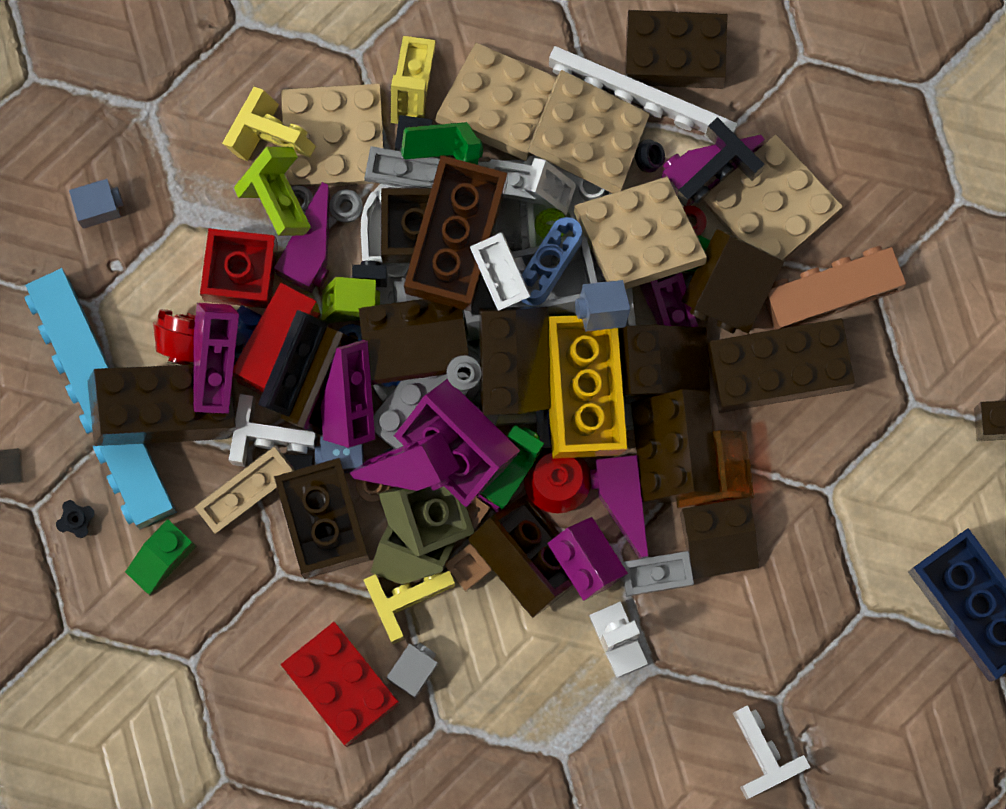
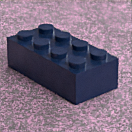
M967 528L910 569L908 573L986 679L991 682L1006 673V578L969 528Z

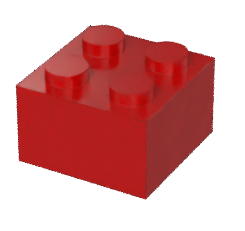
M208 228L200 295L204 302L267 308L272 299L274 267L278 252L276 236Z

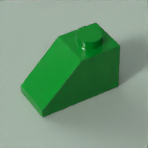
M167 519L143 544L125 573L148 595H151L197 546Z

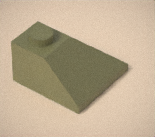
M429 486L418 491L394 487L379 493L388 525L416 556L424 555L475 533L467 507L459 502L444 486L437 490H432Z
M388 525L379 542L370 573L401 585L440 573L456 541L424 555L416 556Z

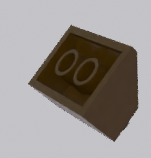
M425 299L358 308L362 340L368 341L371 385L446 375L447 367L452 359L460 355L469 356L462 309ZM461 367L459 368L457 373L470 371V369L467 367Z
M548 306L506 307L499 311L497 307L479 308L481 410L483 415L521 414L550 409Z
M326 327L290 416L287 417L281 414L280 418L303 429L323 435L320 407L336 348L358 342V340Z
M527 494L490 517L468 539L532 618L551 606L574 587L547 544L560 533L544 513L530 500Z

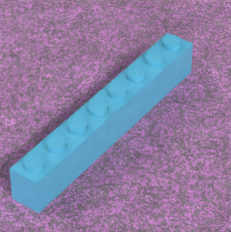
M60 268L26 284L29 295L24 298L32 315L38 313L43 323L38 326L40 334L46 345L52 343L56 354L51 356L59 374L66 373L70 384L66 385L65 388L73 404L79 402L84 412L79 418L86 433L89 434L93 430L87 381L94 369L110 367L67 274ZM145 444L93 446L101 464L107 462L112 473L106 477L114 494L120 492L125 504L120 507L128 524L135 523V526L141 530L177 513Z

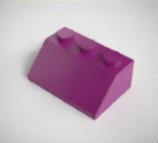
M448 379L422 398L394 435L404 446L435 433H442L460 467L449 476L451 481L444 487L465 507H468L508 467L520 452L459 389L451 385Z

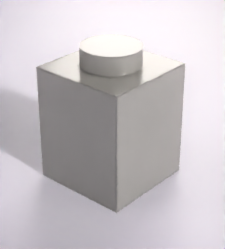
M409 643L386 677L387 680L416 699L439 665L438 662L433 660L436 653L421 643L417 647Z

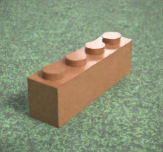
M876 246L862 253L864 257L852 261L850 257L841 258L831 263L832 268L820 272L819 268H813L801 273V278L788 282V279L785 278L775 281L765 300L775 330L805 325L902 291L906 282L893 248L890 247L882 250L881 246Z

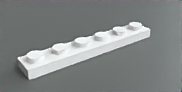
M554 46L551 52L549 67L553 68L552 71L556 75L563 70L601 90L603 89L614 94L613 96L630 104L633 102L643 106V110L654 117L661 118L664 115L673 119L674 124L682 129L691 131L694 128L704 132V136L709 139L706 136L707 127L717 117L735 133L737 123L559 47Z

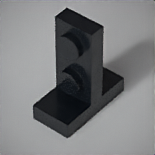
M718 117L708 125L706 136L721 151L678 190L677 197L685 207L692 201L696 204L701 202L711 191L708 186L716 179L720 182L723 181L734 170L733 163L751 181L758 177L765 164Z

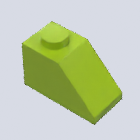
M335 277L322 290L321 319L328 323L360 320L358 308L380 305V291L376 290V280Z

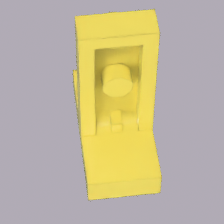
M403 36L396 75H393L391 84V123L398 124L399 115L425 118L426 97L436 40Z
M253 87L222 142L233 154L245 161L249 160L260 139L281 147H293L296 153L309 158L316 148L306 137L308 135L306 130L292 123L289 127L284 126L279 119L273 116L279 104L264 90Z
M450 571L440 572L424 577V582L414 587H411L410 583L401 585L391 591L392 597L386 598L376 574L363 579L392 644L405 639L394 614L455 587Z

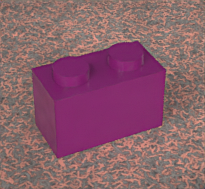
M593 517L566 528L547 543L583 601L607 590L628 574Z

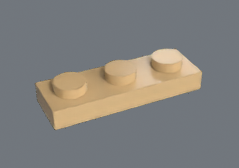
M275 445L203 499L194 508L216 534L277 488L274 476L295 471V469Z

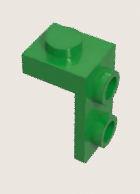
M467 122L407 127L403 132L401 155L405 160L453 155L457 160L478 165L479 158L483 155V145L481 139L476 137Z
M516 425L513 427L507 438L520 452L508 467L480 494L500 508L506 507L539 457L544 445L534 431L525 427L522 429Z

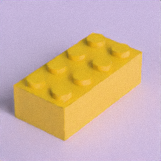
M577 316L549 317V418L552 458L621 455L627 450L618 328L585 332L583 320L578 319Z

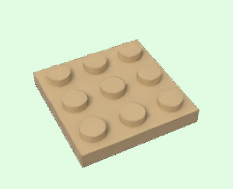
M475 42L437 112L435 122L439 124L467 122L476 137L480 138L483 143L527 161L530 155L527 152L557 77Z
M561 70L555 80L527 152L611 193L621 191L650 113Z
M380 84L281 90L283 125L289 127L292 123L300 126L308 132L306 137L316 146L310 158L296 153L298 158L285 173L290 186L320 187L322 182L328 186L376 184L365 181L364 177L370 147L384 148Z
M774 135L754 153L765 164L762 173L751 181L739 168H736L712 189L701 202L734 237L784 261L841 211L843 206L777 135Z
M668 176L574 205V214L582 227L583 234L587 238L590 249L606 282L623 280L626 290L706 264L707 256Z

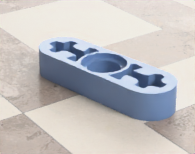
M569 217L561 218L551 227L522 273L526 286L530 287L534 286L538 280L537 273L541 276L539 291L533 290L530 293V297L521 300L523 303L536 306L542 304L548 298L582 243V227L577 220ZM569 230L573 231V237L568 236L563 242L562 250V248L559 247L561 243V233L566 234ZM546 255H555L560 260L559 264L554 268H546L540 261Z

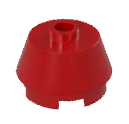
M160 309L157 321L153 322L156 352L169 357L168 361L175 364L188 365L189 362H194L196 315L187 313V315L176 314L172 316V310Z
M544 449L540 452L539 457L524 478L526 493L538 508L546 512L556 514L570 512L579 507L589 494L591 488L590 469L582 457L553 459L552 449Z

